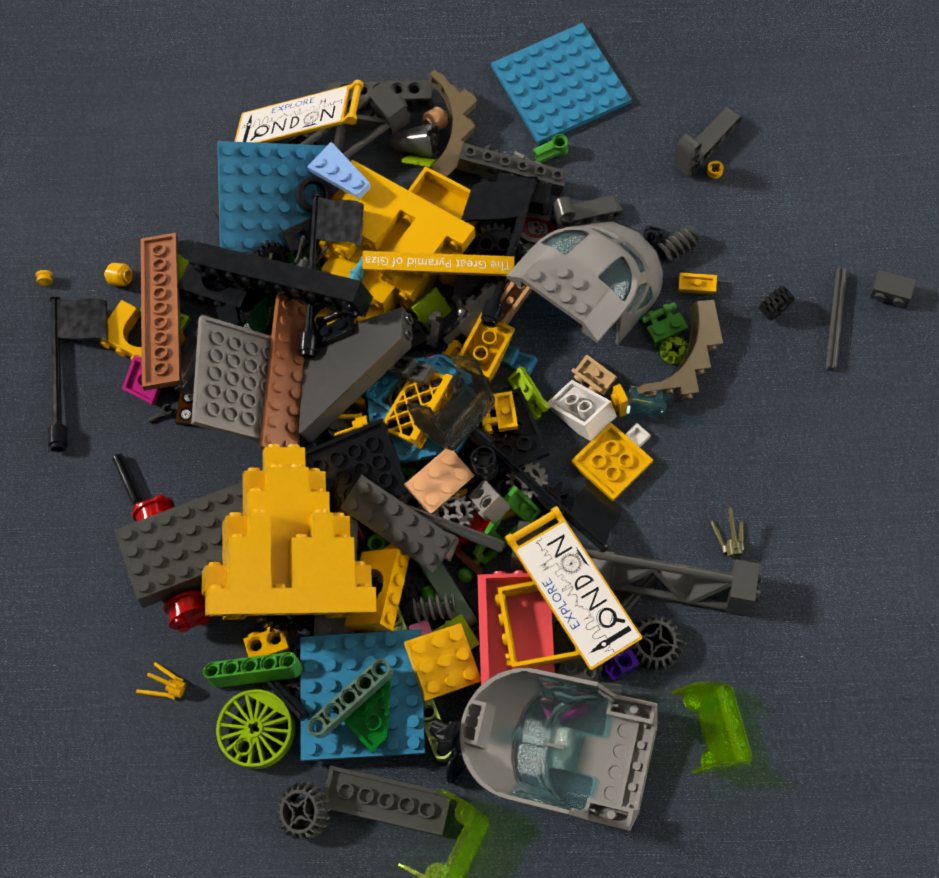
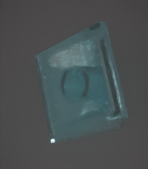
M630 385L626 413L664 419L667 395H663V392L657 393L653 397L638 395V387Z

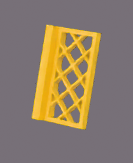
M434 372L428 383L430 389L421 393L418 387L424 384L413 383L407 380L384 419L387 426L389 422L397 420V427L388 428L390 435L413 443L414 447L421 449L458 386L453 375L447 373L442 375ZM442 380L439 386L432 388V381ZM415 388L417 394L407 398V392ZM431 394L432 399L423 404L421 398ZM419 399L420 405L410 409L409 402ZM406 404L408 410L398 414V407ZM422 410V416L414 420L412 413ZM409 415L411 421L401 425L399 418ZM413 426L410 436L403 433V429Z

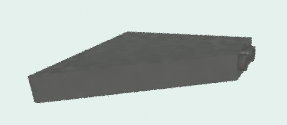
M403 307L354 323L355 334L325 347L319 344L318 338V350L315 357L304 358L299 434L309 443L313 442L411 349L413 318Z

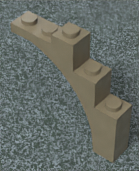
M434 69L429 75L428 82L441 93L446 102L451 121V136L445 151L431 166V169L450 179L459 171L457 165L463 143L474 133V122L466 116L476 108L477 100L475 95L466 89L459 93L455 85H451L442 73H438Z
M714 300L697 301L689 306L691 335L687 351L681 363L662 382L647 383L638 387V395L653 397L660 392H663V395L673 393L674 398L681 397V400L693 398L692 395L699 392L696 376L705 374V370L711 368L708 352L716 350L717 346L723 344Z

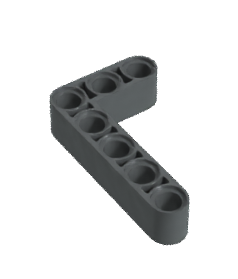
M726 107L696 139L687 133L683 135L677 145L674 167L690 177L736 129L742 120V116Z

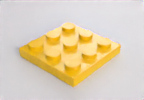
M611 422L571 460V464L612 501L653 463V459Z
M461 623L404 642L424 701L481 682V677Z

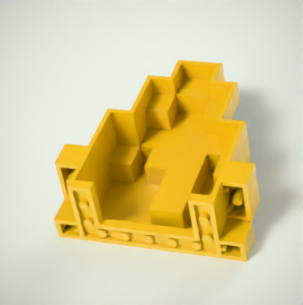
M351 160L356 169L369 181L371 188L360 200L339 188L331 200H354L364 204L362 247L352 243L320 241L321 251L326 245L329 246V249L323 255L325 264L321 269L322 272L348 278L351 269L356 267L363 256V251L463 254L475 238V227ZM366 271L361 282L371 293L373 299L366 317H354V323L392 311L398 303L405 310L413 311L412 307L415 302L422 299L429 292L437 279L444 285L448 284L453 287L455 274ZM329 308L321 309L314 318L317 331L316 318L333 313ZM342 316V317H340V318H338V319H336V320H333V321L327 323V325L330 324V323H333V322H335V321H337V320H339V319H342V318H344L345 316Z
M269 444L262 451L263 471H260V468L252 467L243 473V516L241 512H231L222 522L223 565H221V562H209V565L205 566L202 570V595H205V616H223V620H244L247 616L325 615V618H346L352 614L375 613L376 587H372L371 565H365V561H355L354 537H350V516H344V513H330L329 492H326V471H320L319 468L309 469V467H305V447H300L298 444H290L288 447H280L279 444Z

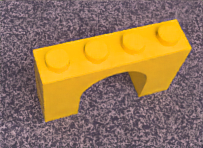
M121 300L108 318V340L99 339L103 347L107 349L112 348L118 355L122 357L127 356L131 361L134 355L142 357V347H135L128 343L129 333L141 317L138 309ZM180 330V340L182 346L183 343L186 341V338L183 332Z
M398 548L361 553L360 561H365V565H371L372 578L383 577V587L376 598V612L373 614H352L346 617L344 627L355 633L393 631L410 556Z

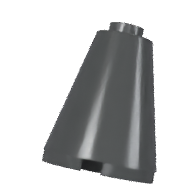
M432 122L394 133L390 139V145L398 152L436 159L440 154L437 146L441 145L439 127L434 126L436 123Z

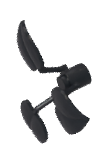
M436 718L430 726V733L435 735L440 754L447 755L452 750L454 751V756L450 758L446 769L447 783L451 784V782L459 777L466 766L462 752H459L454 747L460 735L461 722L450 721L447 723Z

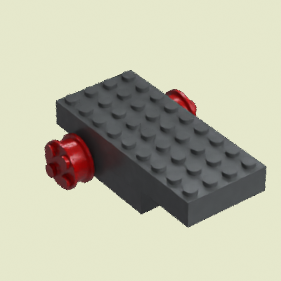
M243 482L174 507L175 505L171 498L157 495L152 499L135 504L132 517L136 522L114 530L138 602L142 608L162 601L164 603V612L170 617L168 621L169 627L173 630L183 633L192 627L209 622L211 616H205V595H202V570L205 566L209 565V562H221V565H223L222 522L231 512H241L243 516Z

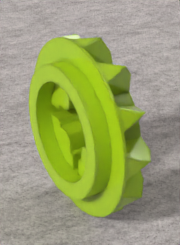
M677 336L668 337L665 341H662L660 355L667 363L680 364L689 343L684 338L681 339ZM672 345L675 346V348L679 347L678 354L675 351L671 352Z

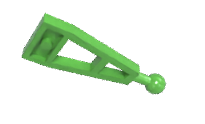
M515 486L504 498L511 506L510 510L524 522L532 523L541 512ZM503 515L495 524L490 521L484 533L505 541L507 546L509 544L505 536L502 538L495 532L504 517ZM518 524L506 535L517 532ZM477 544L472 553L475 556L473 561L478 565L480 563L486 565L500 552L490 549L483 555L482 553L486 546ZM463 567L460 569L458 577L462 582L468 583L473 580L474 572L469 567Z

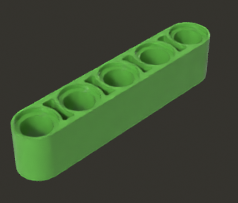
M285 652L211 662L204 667L203 675L213 687L221 688L296 678L303 672V665L294 653Z

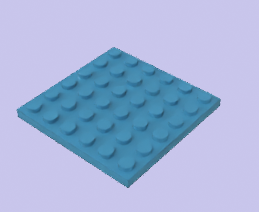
M583 23L491 63V68L538 145L551 140L555 135L569 132L629 105L632 101Z
M218 141L220 247L243 253L257 252L255 249L257 246L261 247V242L266 244V240H269L270 243L271 240H275L276 243L278 241L283 245L278 237L280 232L312 217V213L305 212L297 204L295 191L299 183L304 179L313 176L319 177L310 172L307 166L327 145ZM310 184L303 190V198L309 205H313L312 195L320 194L324 197L323 191L318 185ZM298 233L297 235L300 241L301 237L304 236L302 233ZM304 246L302 253H310V246Z
M421 629L300 637V662L303 665V672L300 675L301 704L309 713V717L301 721V761L426 754L424 700L404 645L405 641L422 636ZM383 659L391 665L393 676L391 677L388 739L374 753H371L344 721L325 738H316L309 733L307 729L308 721L374 661ZM381 666L380 668L386 673L387 666ZM334 710L330 713L331 718L338 716ZM322 722L316 724L314 728L316 733L323 729Z

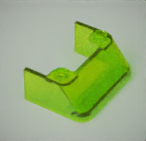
M697 681L671 691V695L684 697L683 701L686 708L692 712H697L708 750L701 756L700 763L702 767L693 769V774L718 772L752 762V753L738 704L729 683Z
M436 789L434 793L457 805L455 818L460 824L464 825V828L446 865L438 862L431 863L426 868L424 874L400 863L398 868L417 878H465L489 828V819L469 802L444 789Z

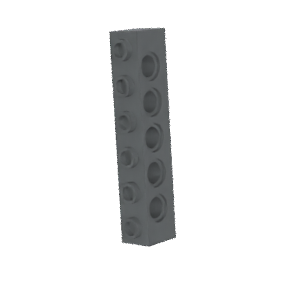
M427 80L385 81L388 86L392 85L396 93H399L396 94L399 98L402 97L406 101V109L433 108V86ZM353 82L328 83V90L351 85ZM363 82L364 86L360 92L359 100L381 82ZM353 91L350 92L347 109L351 106ZM370 102L359 110H370Z
M465 143L462 145L457 165L458 170L497 180L499 172L528 178L531 175H535L539 178V182L545 181L548 184H552V195L559 197L563 191L568 172Z

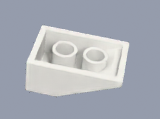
M571 380L548 401L550 410L576 433L589 441L594 439L617 417L610 400L574 380Z

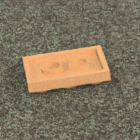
M448 446L404 485L423 508L432 514L475 475L451 447Z

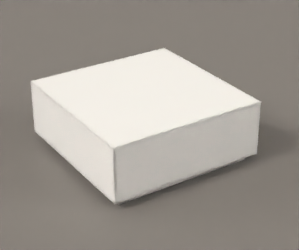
M638 423L625 434L638 447H641L651 437Z

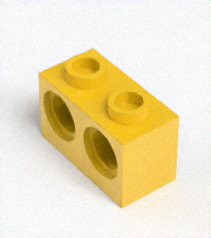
M268 627L267 631L250 633L248 637L243 639L248 657L291 652L284 631L277 635L276 629L269 632L270 627ZM275 637H281V641L278 644H272V640ZM255 644H262L260 650L253 651V646Z

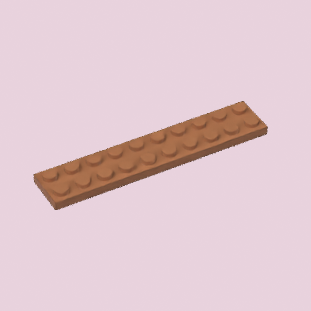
M176 233L141 239L142 388L144 391L182 384L178 237Z
M277 295L258 447L262 450L268 447L269 444H279L280 447L298 444L305 358L300 356L298 348L299 333L305 329L307 305H303L293 299L287 301Z

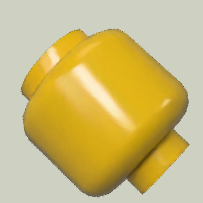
M111 263L107 266L104 276L109 285L125 287L132 281L133 272L125 263Z

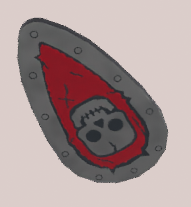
M529 212L520 236L523 237L522 240L527 243L536 244L540 239L557 230L553 217ZM556 236L550 238L549 240H547V241L544 242L543 244H548V243H549L552 239H554ZM566 237L562 238L557 243L562 242Z

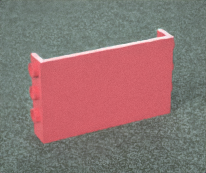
M517 570L514 573L508 574L505 571H496L494 574L477 575L481 685L493 676L512 669L511 665L507 666L505 654L509 653L508 645L504 646L502 634L505 633V628L500 626L498 614H502L501 606L497 607L495 595L498 594L497 588L531 582V577L524 570ZM540 591L506 597L517 662L554 655L552 610ZM554 664L531 668L555 673ZM539 696L540 700H552L549 697Z

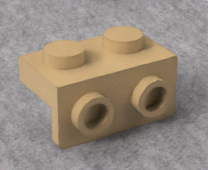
M588 355L583 358L576 369L573 368L571 370L575 374L573 378L581 384L585 381L590 385L588 389L597 394L600 392L602 395H605L617 379V376Z

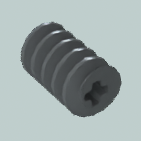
M688 225L685 229L683 228L679 232L674 233L673 236L671 235L667 239L662 240L661 243L658 242L657 247L662 256L671 262L673 261L672 255L674 258H678V252L681 255L685 254L684 248L690 251V245L693 248L697 247L698 235L695 229Z
M452 593L450 599L444 594L442 600L436 594L434 601L428 595L425 602L422 596L419 597L418 602L413 597L414 615L417 622H421L422 616L428 622L430 615L434 621L437 620L438 615H440L442 620H445L446 614H448L450 619H453L454 613H456L454 593Z

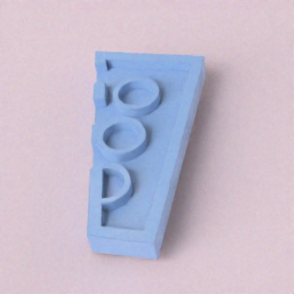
M332 142L307 166L310 172L359 200L371 188L369 181Z

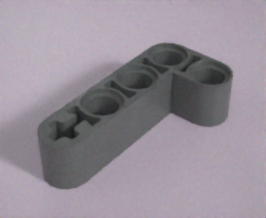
M615 195L571 204L569 197H561L554 202L551 214L558 230L571 226L614 220L623 215V209L618 197Z

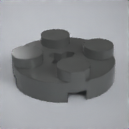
M434 311L428 317V327H431V331L427 335V345H430L431 348H440L441 343H438V338L442 336L443 317H440L442 311Z

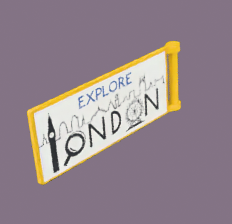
M355 80L351 85L244 112L241 115L234 142L270 143L341 124L353 125L357 121L356 112L364 83L361 80ZM353 91L350 110L346 115L350 92Z
M557 506L552 508L551 512L514 534L510 533L505 536L507 543L513 549L590 670L595 669L642 639L634 623ZM556 518L559 522L522 545H517V540Z

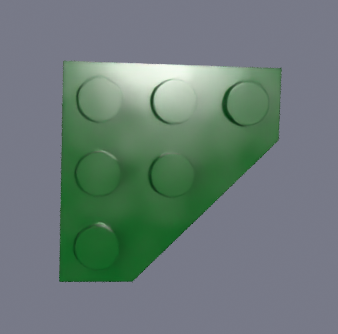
M381 668L378 669V675L385 674ZM391 679L344 720L345 724L371 753H374L388 739ZM371 680L364 681L362 689H368L371 686ZM355 694L348 695L346 703H352L355 700ZM333 709L339 715V709Z

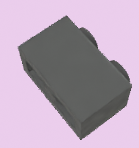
M879 270L873 283L870 298H874L879 302L892 303L897 307H907L911 300L916 280Z

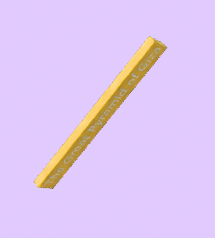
M363 251L362 271L506 276L514 268V256Z

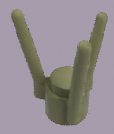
M728 508L732 539L727 540L726 545L715 522L711 521V525L722 547L723 554L727 553V556L732 558L743 555L745 550L743 544L744 523L740 522L738 540L736 538L732 508Z

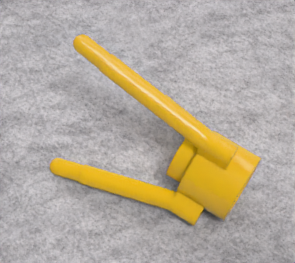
M362 413L341 414L337 419L355 418L352 421L353 427L336 432L334 436L343 435L370 424L368 416H362Z
M155 662L154 666L172 679L168 681L151 673H148L147 676L165 684V690L168 693L136 690L138 694L167 697L175 700L176 697H182L186 689V683L183 682L184 679L177 677Z

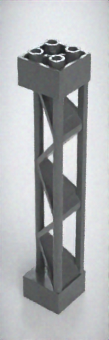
M383 81L359 100L357 111L369 102L371 109L363 115L356 114L357 121L355 124L337 125V127L333 126L318 130L301 144L311 145L336 127L335 136L322 145L328 146L332 142L341 151L349 133L375 129L343 153L348 159L387 129L394 134L410 123L408 118L409 112L406 109L407 103L402 97L399 98L396 95V90L392 85L388 86ZM218 202L217 204H215V205L212 206L211 208H212L213 212L215 213V215H216V217H217V219H218V221H219V202Z
M519 521L517 531L531 523ZM543 526L517 540V545L520 546L542 533ZM583 547L611 590L715 608L746 616L750 615L752 609L755 610L756 603L759 601L760 590H758V586L762 579L759 563L735 559L731 573L611 551L600 552V549ZM513 551L511 556V572L514 573L517 570L526 571ZM654 573L671 592L628 584ZM728 588L726 603L705 599Z

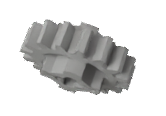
M530 463L520 467L541 487L545 488L548 486V482H546L548 476L544 474L545 468L539 469L540 463L535 465ZM511 471L510 474H506V479L508 480L506 481V487H510L508 489L509 492L515 485H519L521 491L531 501L533 496L535 498L539 497Z
M458 493L455 494V497L451 496L433 512L434 515L439 516L441 511L444 515L443 518L469 528L471 527L469 521L474 520L473 515H471L474 513V509L470 508L471 501L466 502V496L459 498ZM463 508L466 511L465 516H463V513H461Z

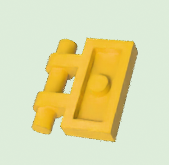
M512 391L493 394L494 401L488 402L486 396L480 397L481 404L479 409L483 416L481 421L482 427L489 434L493 433L492 427L498 425L499 432L518 429ZM491 410L496 411V417L490 416Z

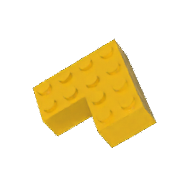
M425 166L408 191L461 219L471 190ZM478 221L466 222V223H468V224H470V225H472V226L475 227L476 224L478 223Z

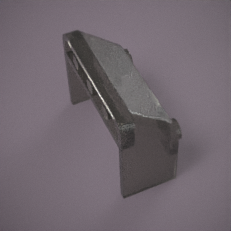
M459 355L451 357L458 370V373L452 380V388L455 394L436 415H434L431 407L413 403L406 404L417 428L441 447L451 451L459 447L493 409L495 404V397L477 359Z

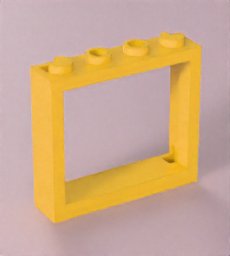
M533 581L497 588L498 594L495 595L497 607L501 606L502 614H498L500 626L505 628L502 639L504 646L508 645L509 653L505 654L507 666L511 665L512 669L533 668L582 658L575 648L576 651L517 662L506 597L537 592L539 590Z

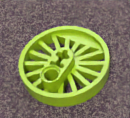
M259 689L241 692L231 698L219 714L216 725L218 744L223 753L233 763L243 768L263 769L281 760L293 743L295 736L293 713L283 700L272 692ZM244 698L246 699L249 715L239 703ZM251 698L257 700V701H256L255 714H254V709H253V705H252ZM235 705L247 721L229 712L231 708ZM270 708L273 709V711L267 715ZM279 713L285 716V717H282V718H279V719L270 721L272 718H274V717H275L277 714H279ZM228 715L244 725L226 724L224 721ZM288 722V730L269 728L271 726ZM254 726L259 728L258 732L253 730ZM223 728L240 730L223 736ZM268 732L287 734L285 742L273 737ZM239 737L226 748L224 741ZM266 737L282 746L277 753L266 740ZM248 742L249 750L243 753L242 745ZM262 742L272 754V757L268 760H265ZM233 750L237 753L235 758L230 754ZM258 750L260 762L253 763L254 755ZM241 758H248L247 763L240 762Z

